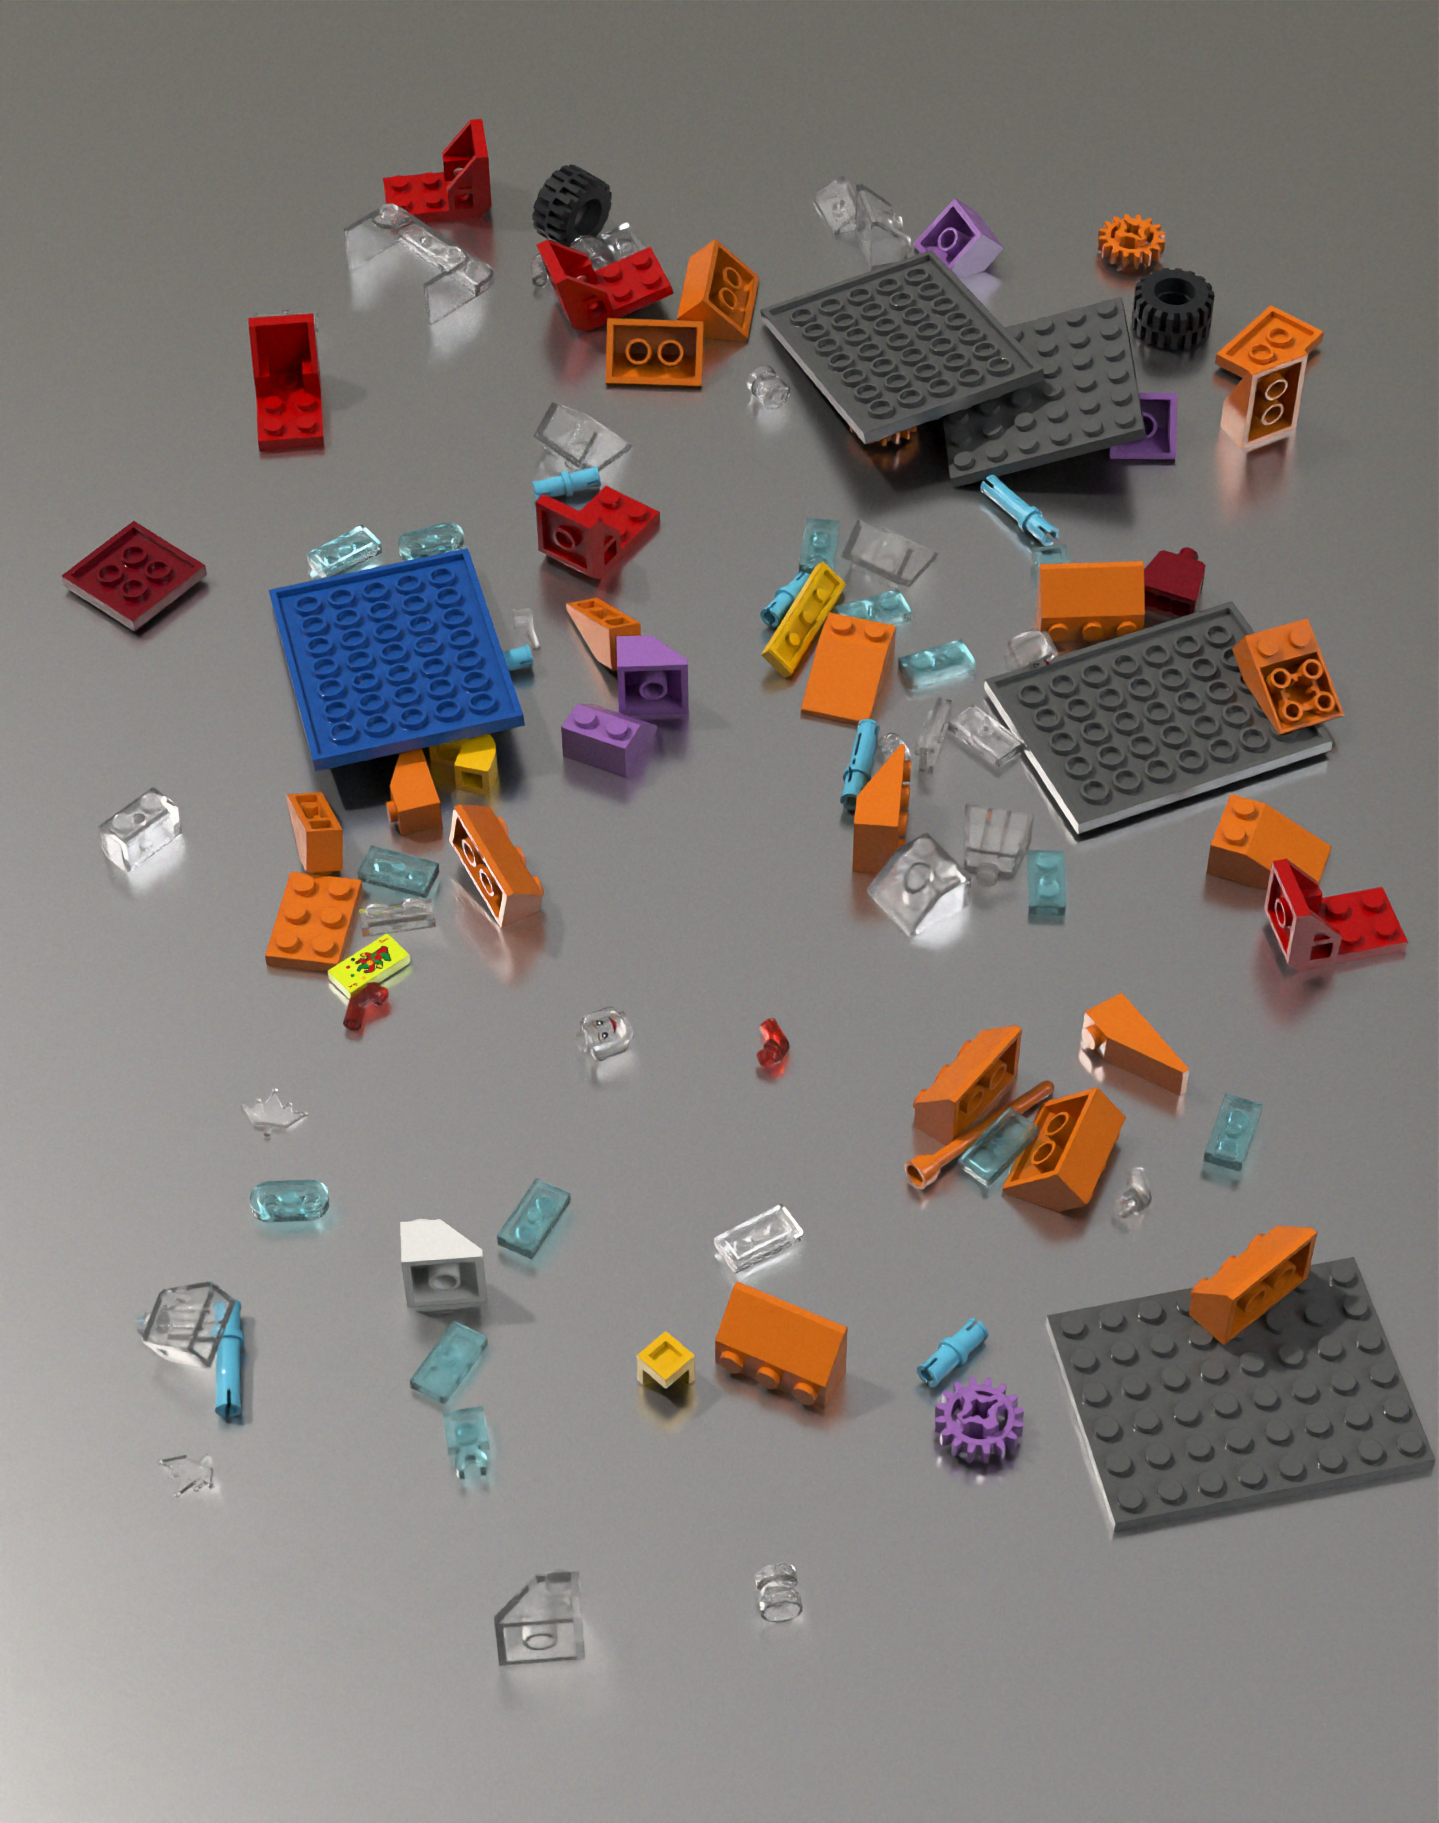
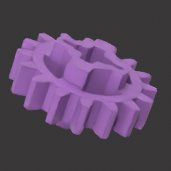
M970 1377L969 1386L966 1387L956 1381L954 1382L953 1393L944 1390L941 1403H936L934 1430L940 1433V1444L942 1446L952 1444L951 1455L954 1457L961 1452L967 1453L966 1459L968 1463L974 1460L975 1455L981 1456L984 1464L989 1463L990 1454L993 1453L1000 1459L1005 1458L1006 1447L1015 1450L1017 1439L1022 1437L1024 1409L1017 1407L1018 1396L1016 1394L1006 1396L1007 1385L1004 1383L998 1386L997 1389L991 1387V1378H986L983 1385H977L976 1379ZM959 1409L960 1412L956 1414V1420L952 1421V1415ZM1006 1419V1425L1000 1432L998 1428L1002 1426V1420Z

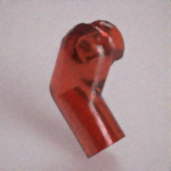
M378 982L367 983L350 997L343 1025L350 1030H359L362 1026L366 1008L371 1003L377 1007L382 1006L388 999V989L381 987Z
M774 1018L765 1020L759 1027L766 1042L763 1045L764 1049L757 1052L756 1059L765 1069H770L775 1063L779 1064L782 1062L790 1048L789 1041Z

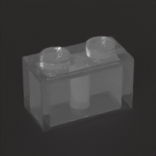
M154 787L98 826L104 855L127 874L182 834L177 805Z

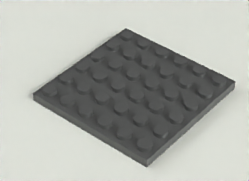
M1122 297L1104 300L1092 305L1006 327L1005 329L1043 368L1044 380L1031 384L1027 388H1020L1003 394L999 398L989 399L975 404L968 409L943 416L949 474L953 488L986 480V477L990 475L1001 476L1147 438Z

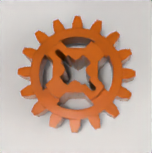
M1124 214V218L1120 220L1114 216L1112 223L1105 221L1103 228H1099L1097 249L1102 251V258L1111 257L1110 264L1121 262L1122 268H1126L1128 264H1133V267L1138 269L1141 263L1150 266L1151 259L1154 261L1160 260V254H1164L1166 234L1161 231L1160 224L1152 225L1151 218L1141 220V215L1137 214L1134 219L1130 218L1128 214Z

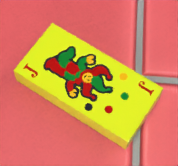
M386 933L328 970V977L352 1001L410 963V955Z

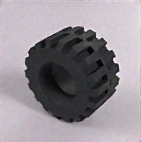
M571 164L569 166H562L560 170L552 173L538 193L533 207L534 212L532 213L534 229L537 230L539 235L550 241L578 251L586 248L601 233L609 217L608 214L612 205L610 202L612 192L609 191V185L580 167Z
M1163 268L1162 271L1155 270L1150 272L1149 276L1144 275L1135 287L1131 320L1133 330H1137L1136 334L1140 338H1145L1146 343L1150 345L1156 344L1159 348L1169 347L1170 349H1177V347H1182L1185 349L1189 348L1191 344L1197 345L1201 342L1202 338L1207 337L1211 327L1215 297L1211 284L1206 283L1204 277L1196 276L1195 272L1182 271L1180 268H1175V270Z

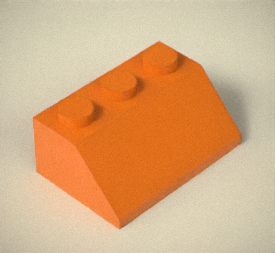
M714 239L689 257L677 320L704 321L706 339L744 342L749 336L759 276L718 240Z
M607 318L605 383L702 386L705 351L704 321Z
M1143 561L1040 564L1035 612L1039 642L1111 640L1142 630L1145 618Z
M459 804L453 810L449 841L500 928L540 911L544 895L543 886L536 875L531 876L526 868V858L519 846L514 847L510 841L505 821L501 817H496L489 806Z
M1013 1025L982 1030L973 1041H966L950 1066L948 1064L944 1065L928 1090H921L916 1096L913 1103V1109H915L914 1127L944 1145H948L966 1133L1018 1075L1022 1028Z
M1098 1087L1042 1102L1002 1190L1008 1195L1057 1212L1081 1208L1087 1205L1093 1197V1190L1100 1174L1106 1168V1161L1113 1145L1119 1139V1132L1126 1119L1125 1115Z
M1276 1226L1265 1235L1262 1233L1258 1234L1252 1239L1243 1253L1238 1257L1234 1255L1229 1257L1221 1265L1218 1273L1210 1279H1201L1194 1286L1190 1294L1192 1299L1189 1315L1221 1344H1227L1308 1278L1317 1232L1311 1227Z
M737 1281L732 1289L715 1339V1363L720 1364L728 1372L741 1373L753 1378L768 1389H778L788 1393L803 1404H813L825 1409L846 1373L848 1327Z

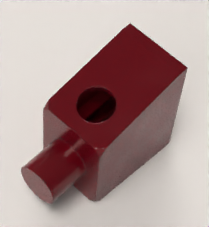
M1185 547L1178 554L1165 550L1159 551L1144 569L1146 611L1171 619H1177L1197 612L1206 565L1198 561L1199 556L1195 550Z

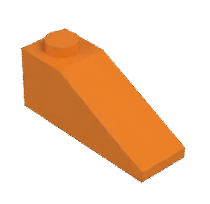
M599 598L566 603L567 612L595 658L611 670L617 671L616 636H641L640 622Z
M422 748L400 753L390 783L391 801L386 802L390 823H397L401 836L443 826L440 800Z
M323 793L287 794V804L299 858L306 873L325 876L331 874L332 871L343 870V829Z
M1123 993L1085 1011L1082 1029L1083 1040L1090 1049H1095L1103 1060L1179 1096L1186 1093L1190 1069Z

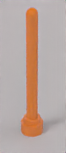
M1048 1080L1041 1082L933 1155L919 1154L905 1164V1171L909 1180L919 1189H924L935 1182L937 1175L940 1174V1168L1051 1095L1054 1091L1053 1083Z

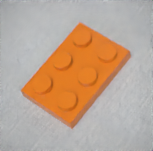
M1270 305L1216 354L1215 364L1244 378L1251 370L1305 350L1309 354L1322 342L1324 332Z
M290 872L265 954L266 965L328 972V970L341 963L362 894V880Z

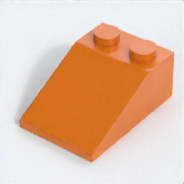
M1305 350L1249 371L1224 400L1220 426L1241 449L1296 429L1308 358Z
M829 612L819 637L801 706V714L858 725L859 721L863 719H872L895 655L896 626Z
M1230 794L1210 845L1206 874L1267 890L1272 861L1287 858L1315 879L1319 885L1332 846L1266 803Z

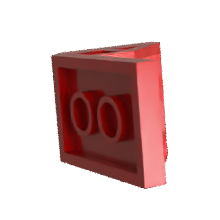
M482 119L469 120L443 150V172H427L417 175H397L383 178L389 226L478 218L492 207L489 158ZM457 168H463L462 170L454 171Z
M550 240L536 244L553 290L574 329L588 332L606 324L607 318H620L674 294L671 284L651 246L594 271L586 253Z
M314 314L248 318L257 402L259 451L324 446L321 373Z
M605 486L580 511L545 494L535 502L538 551L596 579H602L660 522L659 511L608 486Z
M1287 858L1272 861L1264 910L1289 966L1299 971H1305L1406 951L1407 938L1383 887L1322 898L1323 894L1317 881Z

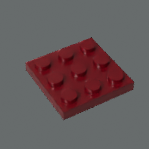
M133 521L61 575L64 587L133 631H136L204 578L207 572L206 566Z

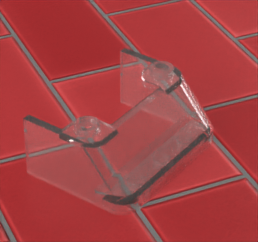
M385 204L344 229L348 269L351 271L395 244L400 243L442 272L423 284L427 324L430 326L486 292L494 285V271L489 264L425 221L394 204Z

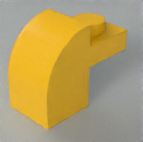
M490 734L443 743L438 746H429L431 762L454 766L456 789L491 795L498 776L496 745Z

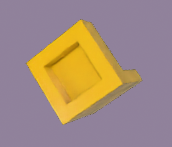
M665 1331L637 1355V1380L643 1385L647 1384L652 1378L665 1389L678 1378L689 1385L695 1380V1355Z

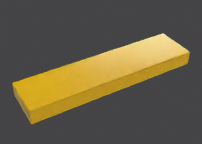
M824 561L815 566L761 654L784 678L793 674L846 586V583Z

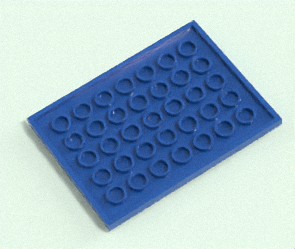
M468 548L269 590L273 612L315 771L332 769L337 766L368 761L374 758L405 753L415 749L438 746L443 743L525 726L524 715Z

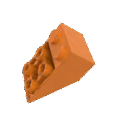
M1308 618L1246 635L1232 648L1245 684L1279 735L1344 716Z
M899 745L857 795L853 837L852 871L896 874L897 860H904L906 839L899 838V836L906 835L908 811H901V809H908L910 785L903 784V782H910L912 760H905V745Z

